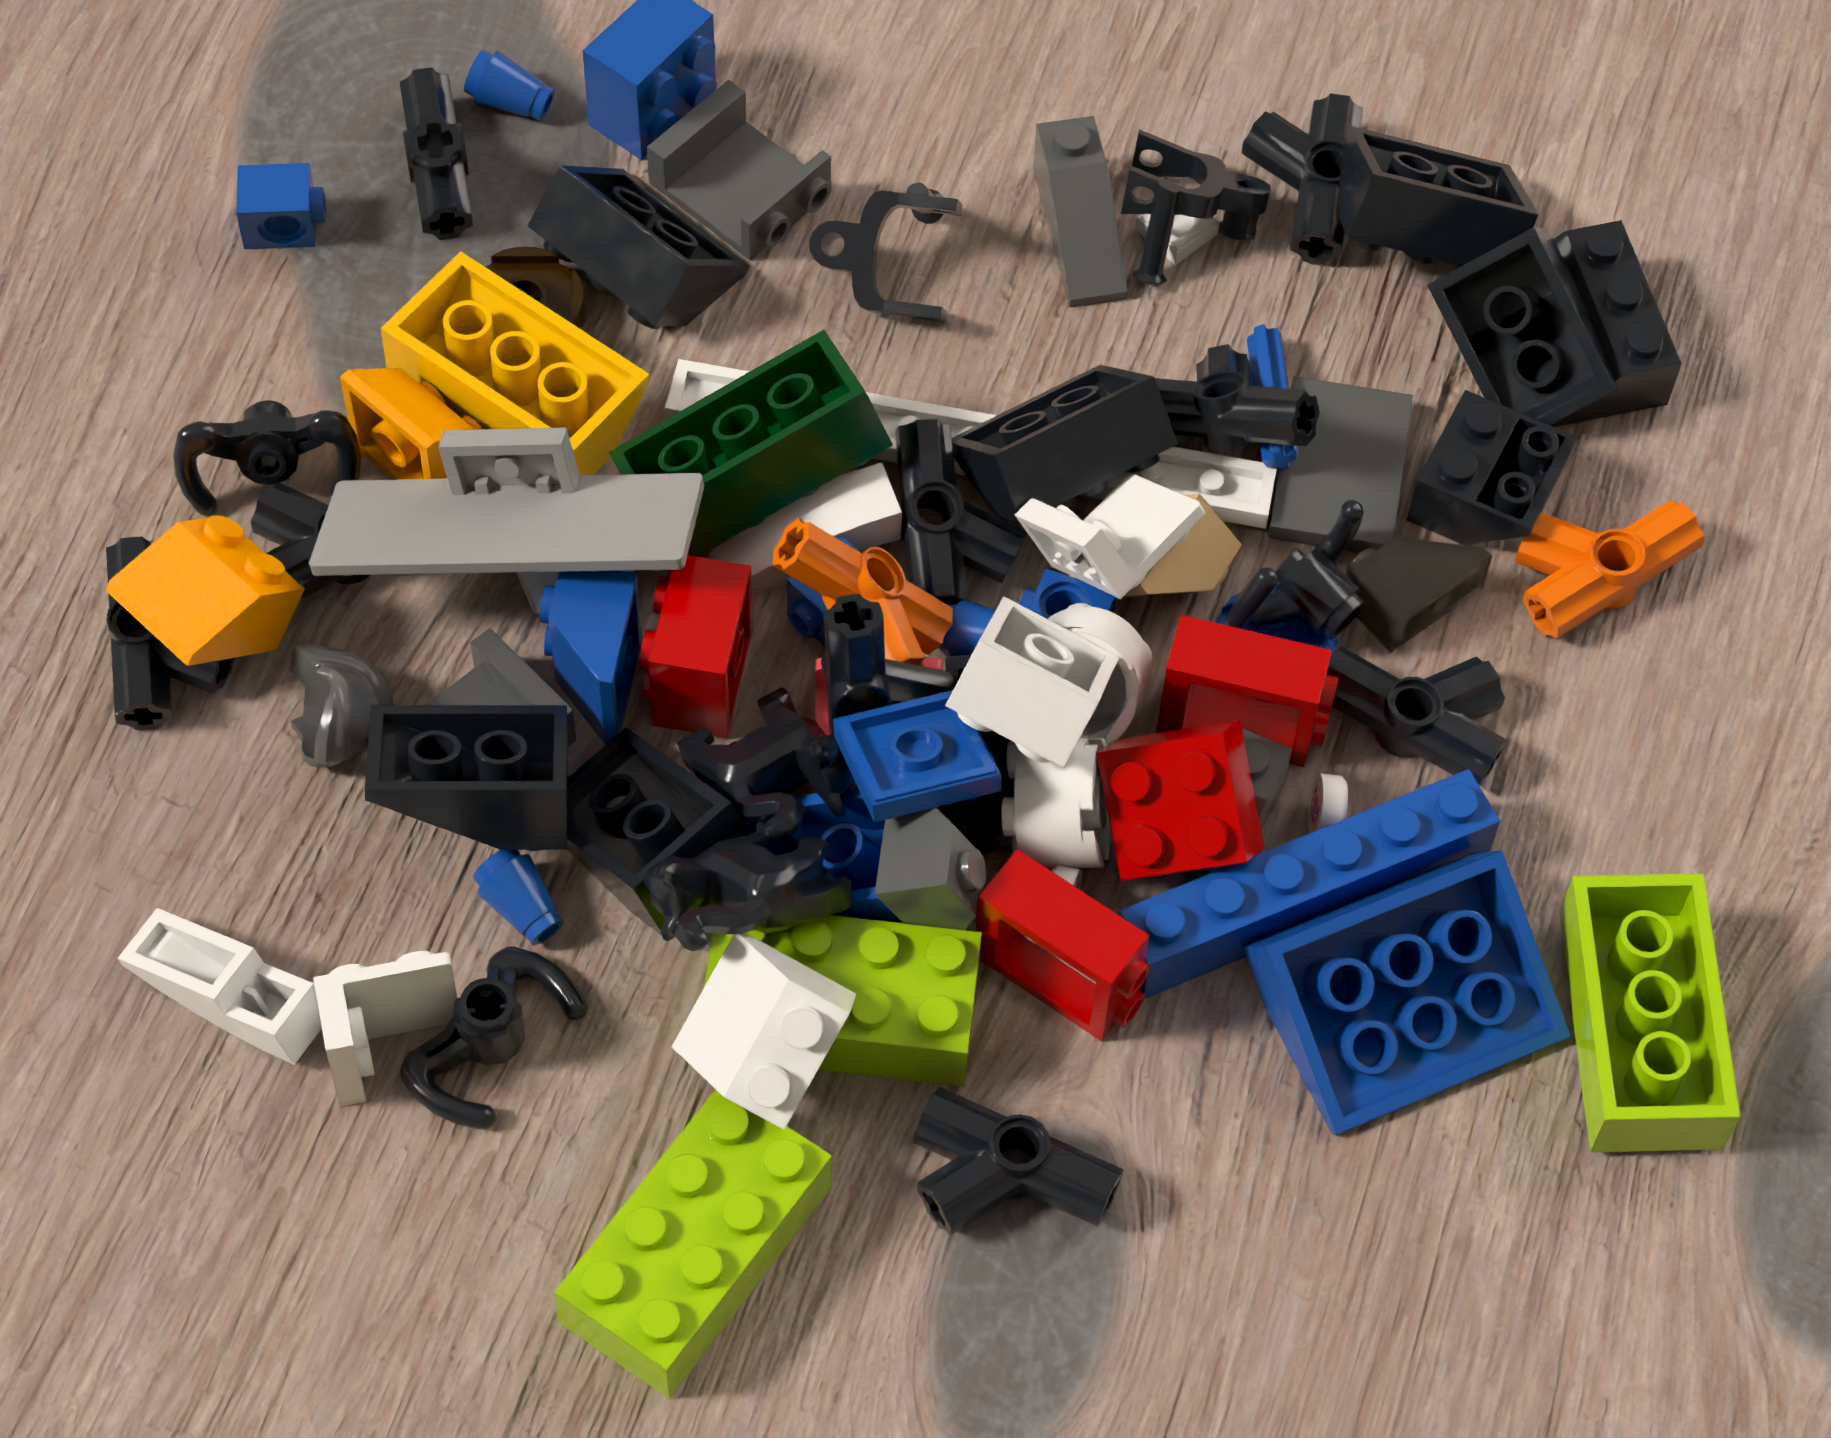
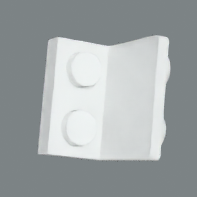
M1130 474L1084 520H1080L1073 511L1064 505L1054 508L1034 498H1031L1015 516L1051 567L1121 599L1129 590L1142 583L1147 572L1173 546L1179 544L1188 536L1190 529L1204 516L1205 510L1197 500L1135 474Z
M416 951L401 956L395 962L369 967L361 964H348L335 968L328 975L313 977L325 1049L339 1107L366 1102L362 1077L375 1075L369 1039L444 1025L450 1022L454 1016V1003L457 999L449 953L433 954L428 951Z

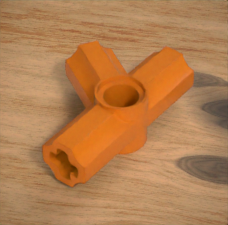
M1669 500L1623 530L1608 529L1596 533L1541 513L1530 536L1522 538L1516 556V563L1550 575L1524 592L1523 604L1529 612L1531 622L1544 636L1551 635L1557 639L1605 608L1618 609L1628 605L1635 598L1639 586L1702 547L1704 534L1698 525L1696 515L1683 502L1679 504ZM1606 567H1615L1622 571H1613Z
M798 518L784 529L780 541L773 549V566L820 593L827 610L831 609L835 604L837 597L858 593L870 602L879 603L884 617L885 659L923 667L922 661L925 658L923 653L928 655L941 646L944 636L953 625V608L907 581L900 564L890 553L877 546L869 547L860 553L814 524L806 523Z

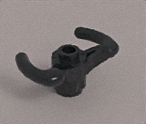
M264 400L248 407L244 412L243 421L235 423H207L198 421L182 427L177 434L173 459L175 476L183 495L199 514L209 515L214 512L217 504L215 497L203 483L198 471L197 457L203 453L236 461L242 474L251 481L258 484L274 485L288 480L297 470L299 455L328 442L334 444L338 454L337 474L330 489L332 496L338 482L359 480L361 452L357 435L347 417L342 413L321 410L313 414L292 417L289 409L283 404L272 400Z
M1355 500L1346 501L1342 505L1340 515L1330 533L1308 554L1305 555L1301 550H1296L1279 566L1276 572L1268 567L1260 568L1235 600L1226 618L1225 625L1251 631L1256 627L1299 618L1317 635L1324 633L1328 638L1333 639L1343 632L1365 606V602L1359 597V588L1336 566V561L1346 550L1362 523L1364 513L1362 505ZM1277 585V587H1276L1274 593L1270 594V593L1272 592V590L1275 588V586Z
M514 946L505 947L490 957L486 968L487 977L469 983L463 990L461 997L455 1000L454 1016L445 1029L418 1048L409 1051L400 1068L401 1080L413 1097L433 1114L457 1125L488 1129L494 1124L496 1113L490 1105L465 1101L447 1093L436 1084L435 1077L470 1059L484 1065L505 1063L518 1054L525 1040L522 1005L517 1002L516 998L518 979L531 977L541 983L557 999L564 1014L571 1020L583 1018L588 1010L587 1003L576 983L558 965L538 953Z

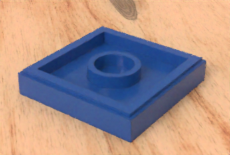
M952 691L833 719L834 737L874 822L1001 791V773L980 731L965 724L959 718L956 711L945 706Z

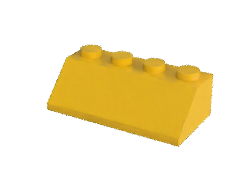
M461 251L381 327L386 368H401L418 383L427 381L441 394L446 406L461 418L469 416L483 429L567 427L580 476L595 475L611 458L609 452L618 447L650 382L649 373Z

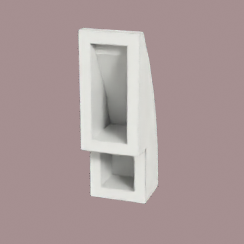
M878 463L836 477L822 485L815 493L794 501L768 516L759 525L748 528L712 548L707 553V557L715 560L751 565L752 593L787 584V579L791 577L773 566V549L780 541L784 529L796 519L800 518L806 523L810 522L837 539L842 536L860 551L900 540L902 511L882 463Z
M156 908L117 958L125 968L190 1011L245 1042L293 1065L296 1064L322 1029L314 983L264 963L254 947L159 908Z

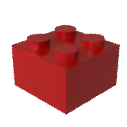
M687 555L685 566L682 569L671 570L670 577L660 575L656 585L653 612L660 614L656 631L646 629L640 650L639 665L641 668H646L642 687V699L651 701L653 726L692 733L704 727L711 731L713 736L728 739L753 634L751 565Z
M1240 720L1117 739L1096 752L1121 881L1246 863L1264 848Z

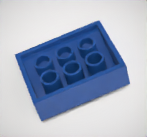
M1503 851L1474 852L1242 946L1264 1007L1330 1132L1334 1135L1571 1037Z

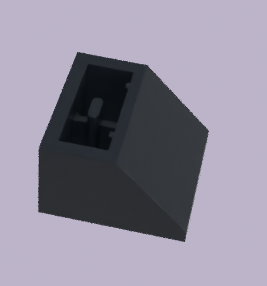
M1465 390L1416 480L1406 521L1462 545L1528 537L1575 449L1578 437Z

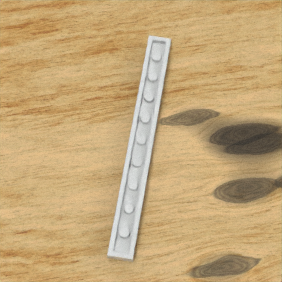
M678 359L665 405V420L750 371ZM866 392L893 444L872 458L898 463L895 431L900 425H906L921 419H938L939 422L950 425L951 438L997 416ZM1171 447L1159 454L1160 461L1154 466L1134 473L1124 471L1108 479V487L1104 491L1090 497L1104 500L1128 475L1135 474L1182 495L1200 493L1224 522L1266 529L1277 467H1267L1263 462ZM954 459L955 474L966 475Z

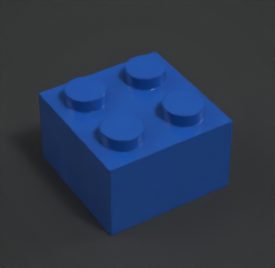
M637 0L582 50L589 126L642 160L647 155L648 145L716 90V46L714 43L713 14L692 0Z

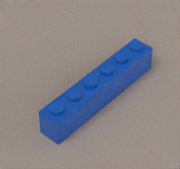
M1467 769L1257 854L1246 863L1230 865L1119 911V916L1150 935L1145 962L1151 967L1145 981L1141 985L1140 991L1145 994L1146 999L1245 958L1242 946L1474 852H1490L1500 819L1470 769Z

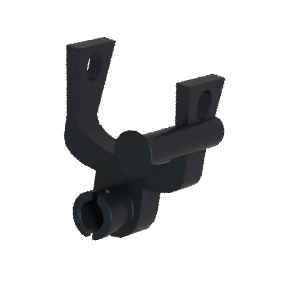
M1139 129L1120 213L1151 214L1140 268L1133 272V276L1142 282L1150 284H1162L1167 281L1166 276L1163 274L1175 215L1207 219L1216 215L1218 209L1224 210L1219 232L1235 240H1253L1256 236V225L1259 215L1264 214L1267 209L1271 192L1270 185L1256 177L1226 171L1223 161L1215 156L1193 152ZM1144 150H1154L1162 155V160L1158 163L1146 162L1141 158L1140 154ZM1160 177H1189L1197 181L1200 186L1194 189H1187ZM1138 186L1146 187L1153 191L1154 197L1150 200L1138 199L1132 194V190Z
M913 183L907 188L906 193L877 191L868 199L862 211L860 224L826 221L818 225L812 232L809 240V249L813 259L822 267L833 271L853 273L852 288L854 298L858 305L868 312L946 323L947 310L943 307L890 301L881 298L876 281V255L885 222L895 209L901 207L909 208L918 221L928 224L938 221L944 214L961 216L963 204L958 199L944 198L938 191L928 189L922 183ZM842 238L844 240L843 251L836 256H830L826 250V245H830L835 239Z

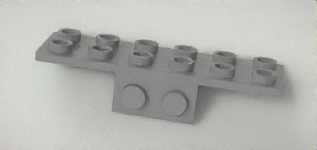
M567 427L443 430L438 449L447 478L351 480L338 482L309 561L312 574L315 576L679 570L686 563L704 490V482L700 473L580 476Z

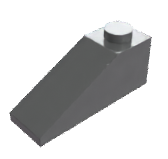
M1094 116L1036 124L1033 170L1069 307L1127 299L1128 289L1107 162Z

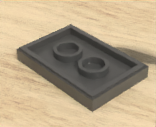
M1293 376L1291 389L1306 390L1308 395L1316 396L1320 415L1316 424V436L1306 447L1297 446L1298 458L1290 462V469L1285 471L1278 470L1268 538L1318 545L1332 530L1340 515L1342 505L1348 500H1355L1363 507V520L1346 550L1390 557L1394 542L1413 395Z

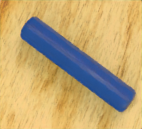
M1265 324L1256 326L1254 334L1247 338L1252 385L1289 389L1282 333L1277 328L1267 329ZM1260 443L1262 462L1267 467H1278L1280 471L1290 469V462L1298 458L1297 446Z

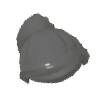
M297 642L294 645L290 670L292 673L298 674L305 685L303 716L292 720L291 725L300 736L302 758L309 766L316 768L331 767L343 761L351 760L368 745L371 705H394L390 684L370 660L352 652L331 649L306 642Z

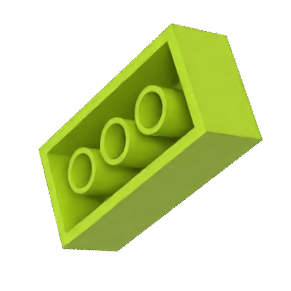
M1704 873L1572 876L1559 910L1590 1152L1724 1150L1740 1119V1110Z
M834 915L767 934L756 930L746 932L759 941L856 993L851 1011L818 1070L965 1087L982 932ZM712 933L704 987L734 934Z
M715 1089L554 1291L558 1322L670 1399L832 1188V1155L788 1126L784 1130L723 1097Z

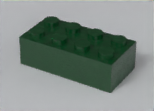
M823 329L611 450L609 454L621 475L700 473L702 475L704 490L688 555L703 557L712 548L748 528L759 525L773 513L802 497L815 493L822 485L850 469L869 462L875 455L891 447L893 444L866 391Z

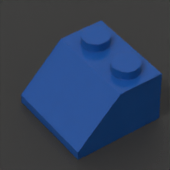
M626 571L559 572L556 586L546 585L541 600L540 622L547 624L544 655L553 657L557 684L606 745L622 731L642 643L637 573Z

